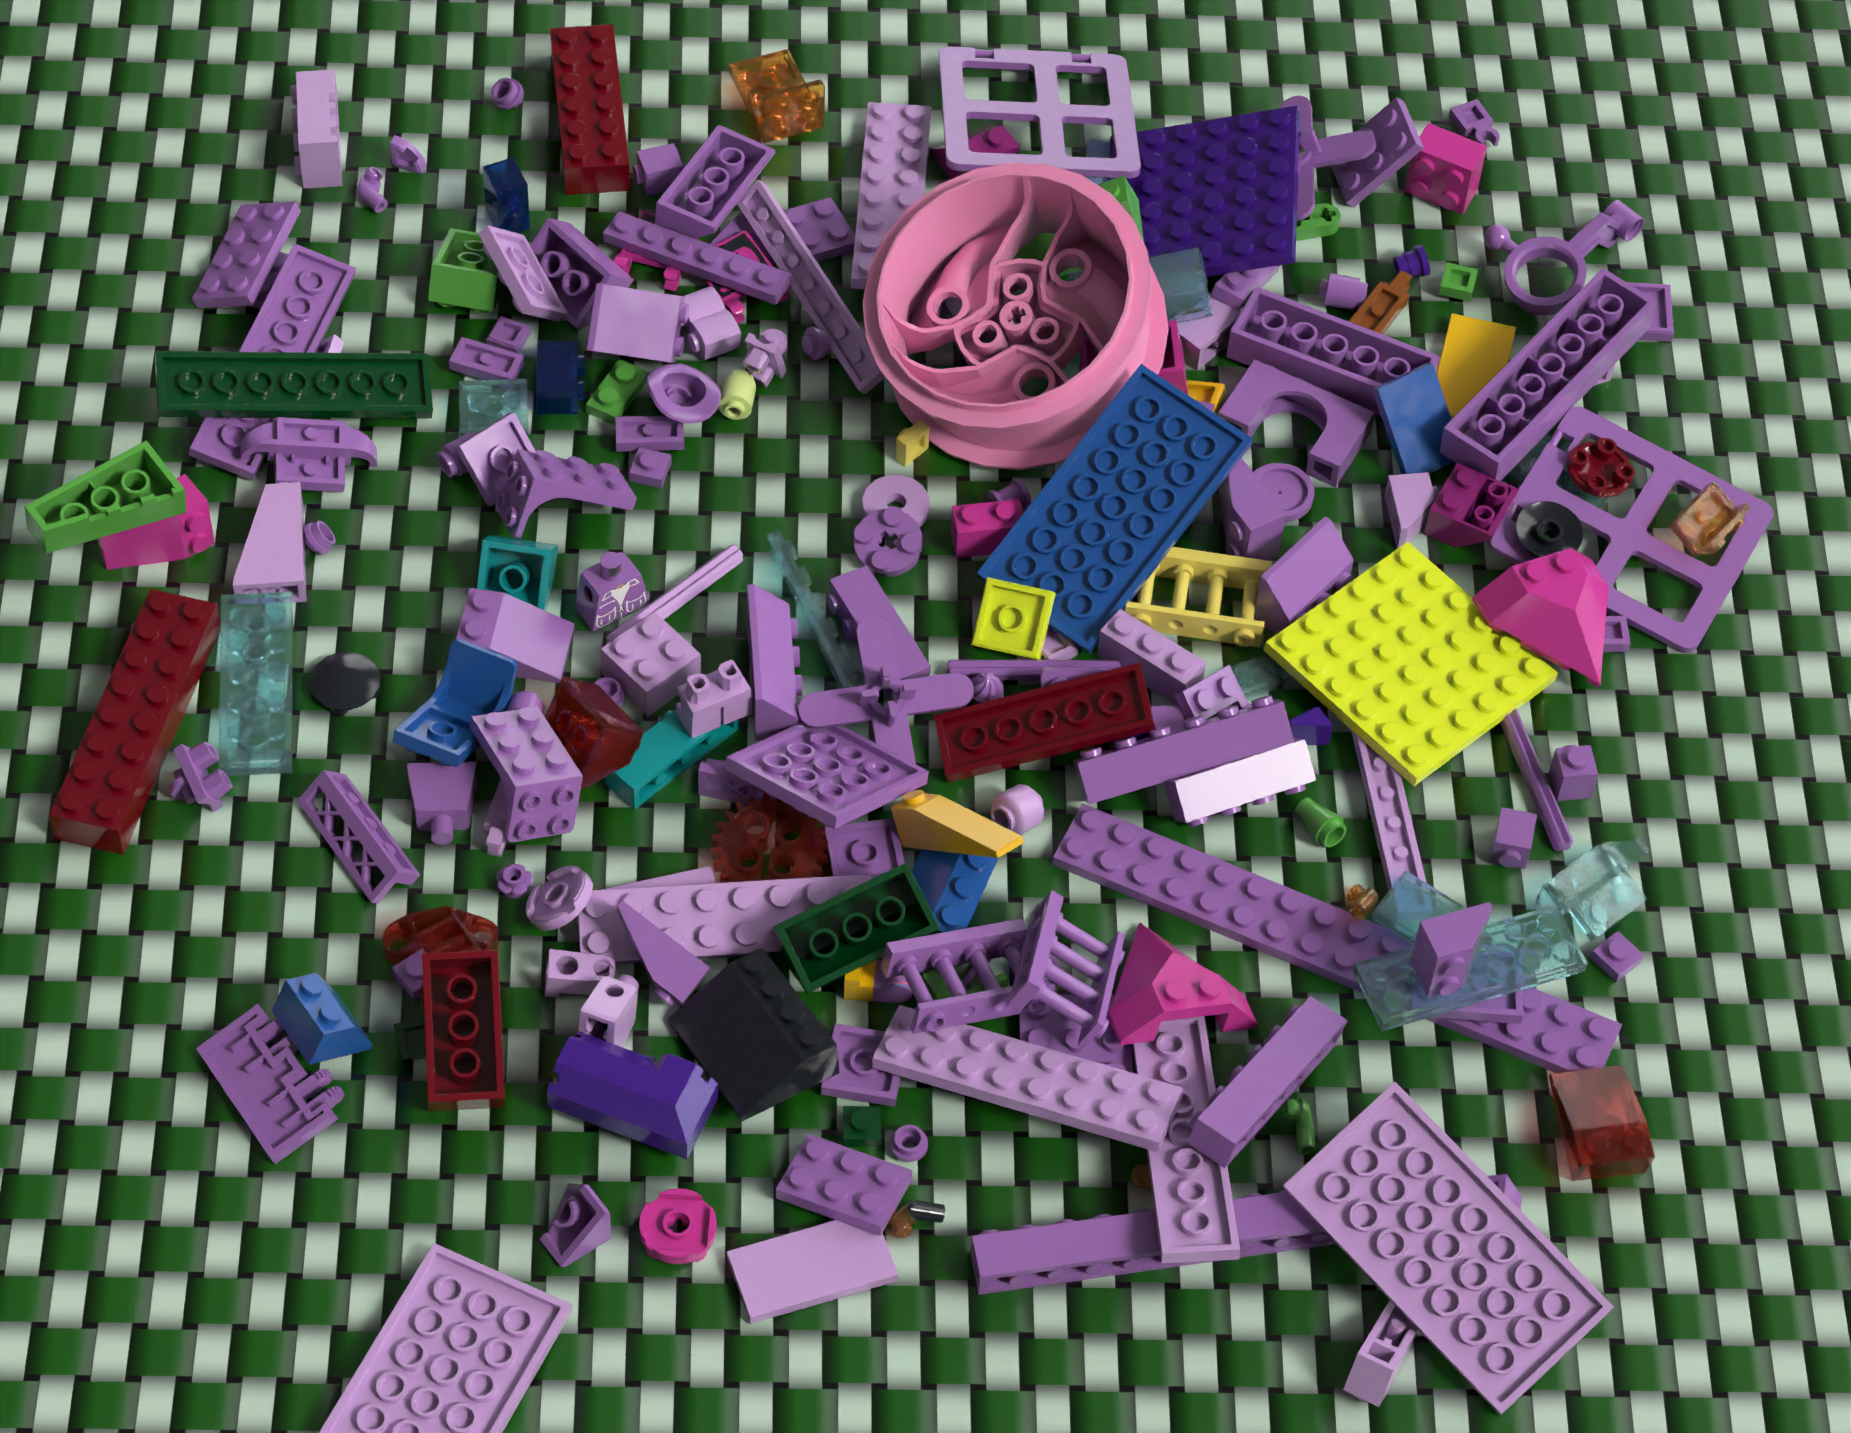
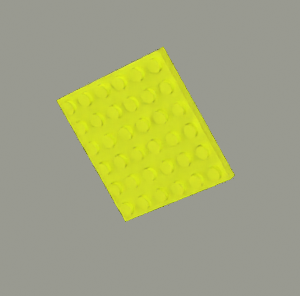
M1406 542L1266 641L1264 651L1413 786H1416L1500 723L1507 714H1510L1514 709L1520 708L1552 684L1558 675V672L1536 653L1520 645V639L1504 630L1499 633L1488 627L1473 603V598L1409 542Z

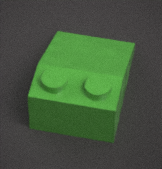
M450 228L432 262L428 301L437 302L442 307H467L476 313L494 312L500 299L503 283L498 277L497 272L499 270L494 261L484 252V243L478 233Z

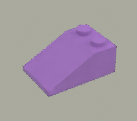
M1241 458L1218 488L1225 551L1227 555L1271 561L1279 556L1286 515Z
M470 588L456 639L465 640L515 660L517 663L515 677L561 684L575 625L570 621L506 593Z

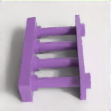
M1051 890L1031 914L1008 1004L1021 1011L1030 1000L1034 1002L1040 1000L1082 1026L1077 1046L1084 1049L1093 1038L1100 1039L1108 1027L1109 1020L1106 1019L1117 968L1125 955V952L1122 950L1125 934L1119 931L1107 945L1063 919V914L1060 913L1064 897ZM1055 931L1097 956V964L1057 941L1058 937L1054 935ZM1049 954L1093 980L1091 987L1053 965ZM1046 977L1087 1002L1086 1011L1047 988L1043 978Z
M1022 919L893 941L886 944L880 966L885 978L904 976L918 1003L910 1028L913 1034L926 1031L934 1032L942 1028L1021 1013L1039 1012L1049 1008L1048 1005L1040 1000L1035 1002L1030 1000L1021 1011L1008 1004L1013 986L1001 988L987 961L1004 957L1007 959L1014 975H1016L1021 949L1027 933V927ZM967 963L972 964L986 991L967 994L953 966ZM933 969L939 970L952 997L933 1001L919 972ZM1049 979L1043 980L1046 982L1047 988L1052 991L1055 990L1056 983Z

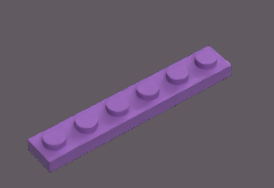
M620 211L603 232L604 242L775 305L792 283L791 274Z

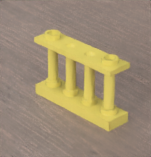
M1172 547L1140 588L1137 603L1128 602L1125 606V612L1159 633L1226 642L1243 647L1253 646L1260 648L1265 621L1254 620L1255 605L1260 577L1272 566L1273 561ZM1155 576L1175 579L1171 608L1151 605ZM1189 581L1210 584L1206 613L1185 610ZM1223 586L1244 589L1240 618L1219 615Z

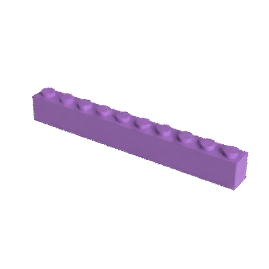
M1285 1189L1274 1194L1261 1195L1259 1193H1250L1242 1198L1233 1199L1240 1244V1258L1336 1244ZM1137 1209L1129 1214L1117 1216L1100 1214L1092 1219L1081 1221L1064 1219L1052 1225L1038 1227L1028 1224L1020 1226L1016 1230L1002 1232L986 1230L972 1236L970 1249L978 1295L1214 1262L1162 1263L1155 1210L1150 1211L1148 1209Z

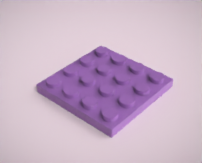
M802 722L727 756L725 770L738 776L740 780L753 784L764 790L769 796L784 801L793 806L795 810L806 813L820 821L824 826L833 829L927 784L929 771L842 725L814 729Z

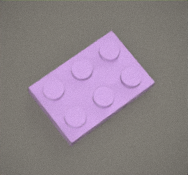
M489 225L478 232L484 243V252L494 261L499 270L497 272L498 277L509 288L513 296L512 302L519 312L559 322L568 315L524 235Z

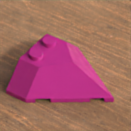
M1569 548L1511 566L1473 596L1472 601L1488 627L1499 633L1502 630L1520 639L1519 644L1566 671H1569L1570 668L1588 677V683L1597 688L1600 687L1608 584L1592 559Z
M1139 922L1107 1016L1119 1045L1154 1041L1161 1021L1214 1015L1222 1032L1256 1028L1257 1021L1245 996L1220 975L1204 968Z

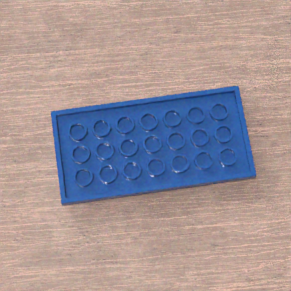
M1140 364L979 569L977 578L986 583V579L989 577L1055 592L1056 595L1048 627L1089 655L1098 644L1100 630L1120 609L1124 610L1126 604L1137 594L1250 448L1253 438Z

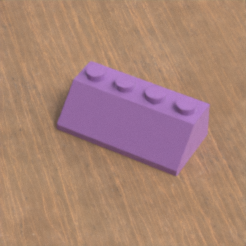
M718 125L658 200L655 224L694 239L714 233L775 155V149Z
M755 584L747 585V632L755 741H759L802 722L798 715L800 703H797L796 697L802 696L801 674L795 675L794 667H800L799 646H792V639H798L797 618H790L789 603Z

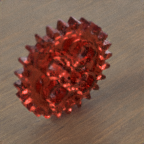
M766 792L763 795L762 802H757L755 797L750 795L749 806L745 807L741 802L737 801V813L734 814L726 810L725 819L727 823H716L717 831L720 834L712 835V844L716 847L710 849L711 858L716 860L713 863L714 872H722L719 876L720 883L813 878L812 876L823 877V868L820 865L828 863V855L823 853L828 851V841L823 840L826 837L825 827H817L820 824L817 819L808 817L809 815L795 810L793 806L784 803V801L776 798V801H770V797ZM777 821L779 824L774 835L775 847L771 849L768 874L766 878H762L761 874L765 866L764 852H767L769 848L772 823ZM752 826H760L764 829L759 834L747 832ZM788 832H795L800 835L793 841H788L782 837ZM745 859H753L757 862L752 867L740 865V862ZM780 865H788L793 868L786 874L775 871Z

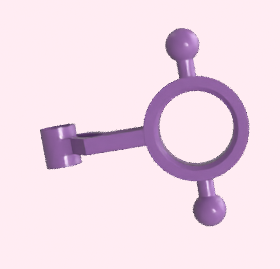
M1615 200L1606 208L1604 213L1600 212L1569 242L1556 237L1543 236L1526 240L1517 245L1510 239L1508 229L1499 224L1492 225L1486 230L1484 241L1490 249L1503 250L1509 255L1504 266V281L1514 302L1523 310L1535 315H1554L1584 287L1587 270L1584 257L1598 244L1610 248L1620 238L1625 242L1631 241L1642 229L1644 218L1620 200ZM1536 258H1554L1566 263L1570 267L1574 280L1571 286L1560 295L1541 298L1528 294L1519 286L1516 280L1519 269L1526 262Z

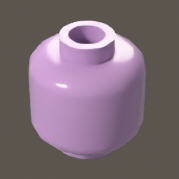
M1018 784L998 794L992 801L991 821L1019 835H1023L1037 827L1043 820L1044 807L1042 798L1027 785Z

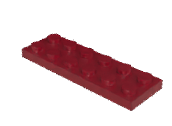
M1140 662L934 715L945 775L949 783L1156 730Z

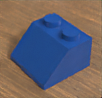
M313 973L285 980L272 1008V1012L309 1065L371 1050L373 1044L336 991L321 976Z

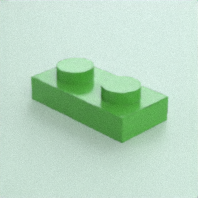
M619 359L586 403V413L616 425L615 417L623 416L647 383L648 371Z

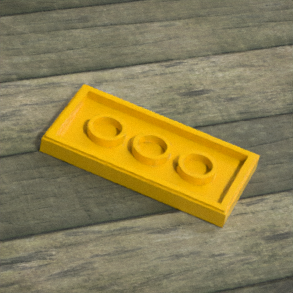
M1451 314L1437 377L1452 419L1508 364L1516 327Z

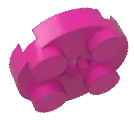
M681 1188L666 1190L660 1193L659 1198L653 1200L650 1205L648 1202L644 1206L639 1220L640 1238L646 1247V1253L652 1259L669 1264L699 1262L707 1256V1251L713 1245L716 1238L717 1219L715 1211L711 1205L709 1207L702 1200L701 1195L692 1190ZM675 1220H683V1226L688 1228L681 1233H675L673 1230L668 1229L667 1226H673Z

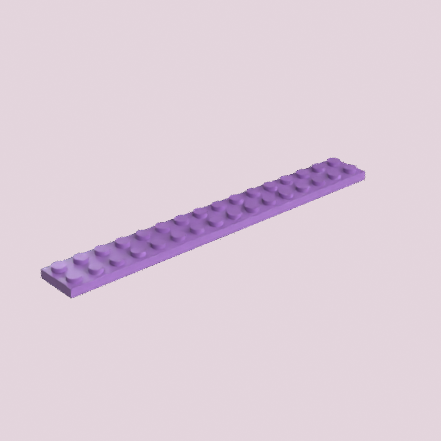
M1083 803L1053 856L1052 865L1410 1013L1409 952L1411 945L1415 944V939ZM1523 984V1019L1521 1024L1421 1017L1593 1089L1597 1085L1622 1026L1621 1023Z

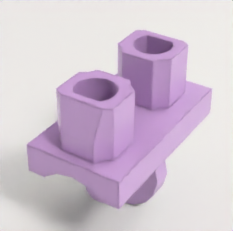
M774 328L764 331L758 340L754 334L749 333L745 339L748 353L743 360V365L750 371L749 373L754 377L757 385L767 388L774 375L783 378L787 371L782 357L788 346L787 338L782 331Z

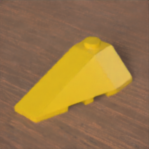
M923 790L906 793L902 801L891 807L902 847L999 858L1024 843L1021 835L941 795L927 794Z

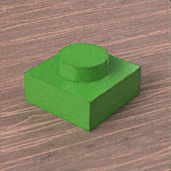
M1446 262L1439 295L1471 301L1478 269Z

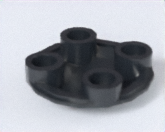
M339 652L325 657L316 664L310 674L309 686L314 698L323 706L329 707V711L332 714L344 715L351 709L365 705L380 694V674L376 665L366 656L354 652Z

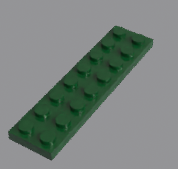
M155 352L158 417L432 418L433 414L428 354Z

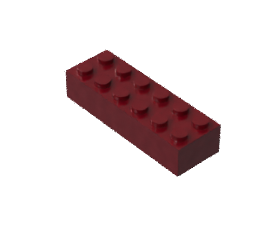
M613 24L550 28L551 58L565 195L630 191L629 158Z

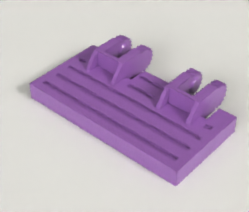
M257 1004L196 1049L270 1159L277 1164L338 1120L332 1108L342 1101L344 1092L338 1086L330 1087V1089H327L326 1092L321 1093L309 1103L306 1102L330 1084L333 1077L329 1070L322 1069L306 1078L297 1086H294L308 1076L294 1055L298 1048L290 1036L285 1037L269 1048L271 1044L287 1032L278 1019L266 1025L271 1020L260 1005Z

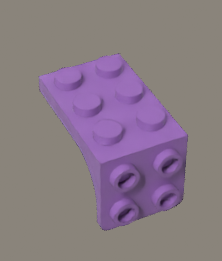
M517 449L514 461H510L506 471L507 483L504 492L501 491L497 497L496 509L512 538L520 539L531 513L548 500L571 498L633 510L637 498L619 469L612 464L600 463V465H594L578 457L570 456L568 459H564L544 450H537L536 453Z
M538 706L471 716L470 729L497 770L504 786L507 800V823L505 829L507 840L509 842H518L571 832L575 824L583 775Z

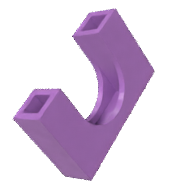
M1254 359L1219 411L1218 416L1251 438L1259 425L1271 415L1293 412L1310 418L1318 425L1322 434L1309 452L1306 474L1336 488L1370 435L1374 412L1362 405L1343 399L1330 391H1325L1307 383L1301 378L1291 376L1271 365H1266Z

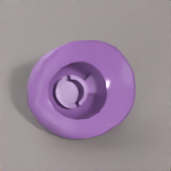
M682 363L668 364L658 367L649 373L647 377V388L655 405L664 415L684 424L702 422L710 418L719 407L722 397L720 388L708 375L696 368Z

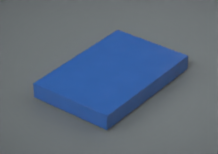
M1426 363L1372 389L1401 474L1425 472L1430 474L1454 462L1440 453L1443 429L1452 418L1433 363Z

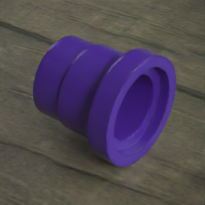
M1421 244L1413 246V250L1393 257L1396 274L1402 270L1412 275V277L1420 274L1422 277L1430 275L1429 260Z

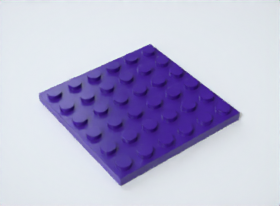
M1297 105L1136 132L1141 163L1140 174L1135 178L1126 179L1139 200L1144 244L1148 251L1149 263L1159 284L1295 263L1300 112ZM1111 136L1109 158H1115L1113 136Z

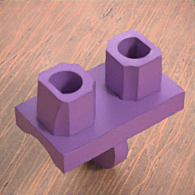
M204 741L192 748L183 744L174 748V753L181 768L173 772L176 780L169 786L171 795L174 798L184 797L187 804L195 801L199 804H209L214 812L221 808L223 804L220 797L232 789L233 786L224 771L217 769L210 775L207 772L206 768L219 761V755L215 747Z

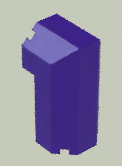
M578 1031L576 1037L570 1036L555 1063L553 1072L558 1074L557 1084L549 1083L547 1100L548 1107L688 1159L718 1099V1083L712 1077H710L707 1083L701 1077L704 1070L698 1064L669 1053L662 1054L659 1061H655V1056L647 1057Z

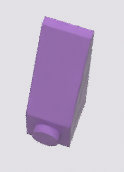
M621 900L617 905L618 915L652 985L657 988L654 994L670 1007L674 1003L680 1007L683 1006L709 974L710 967Z

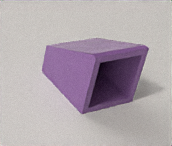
M597 283L587 350L676 363V356L681 357L683 353L684 337L679 336L681 323L686 324L688 320L689 304H685L684 296Z

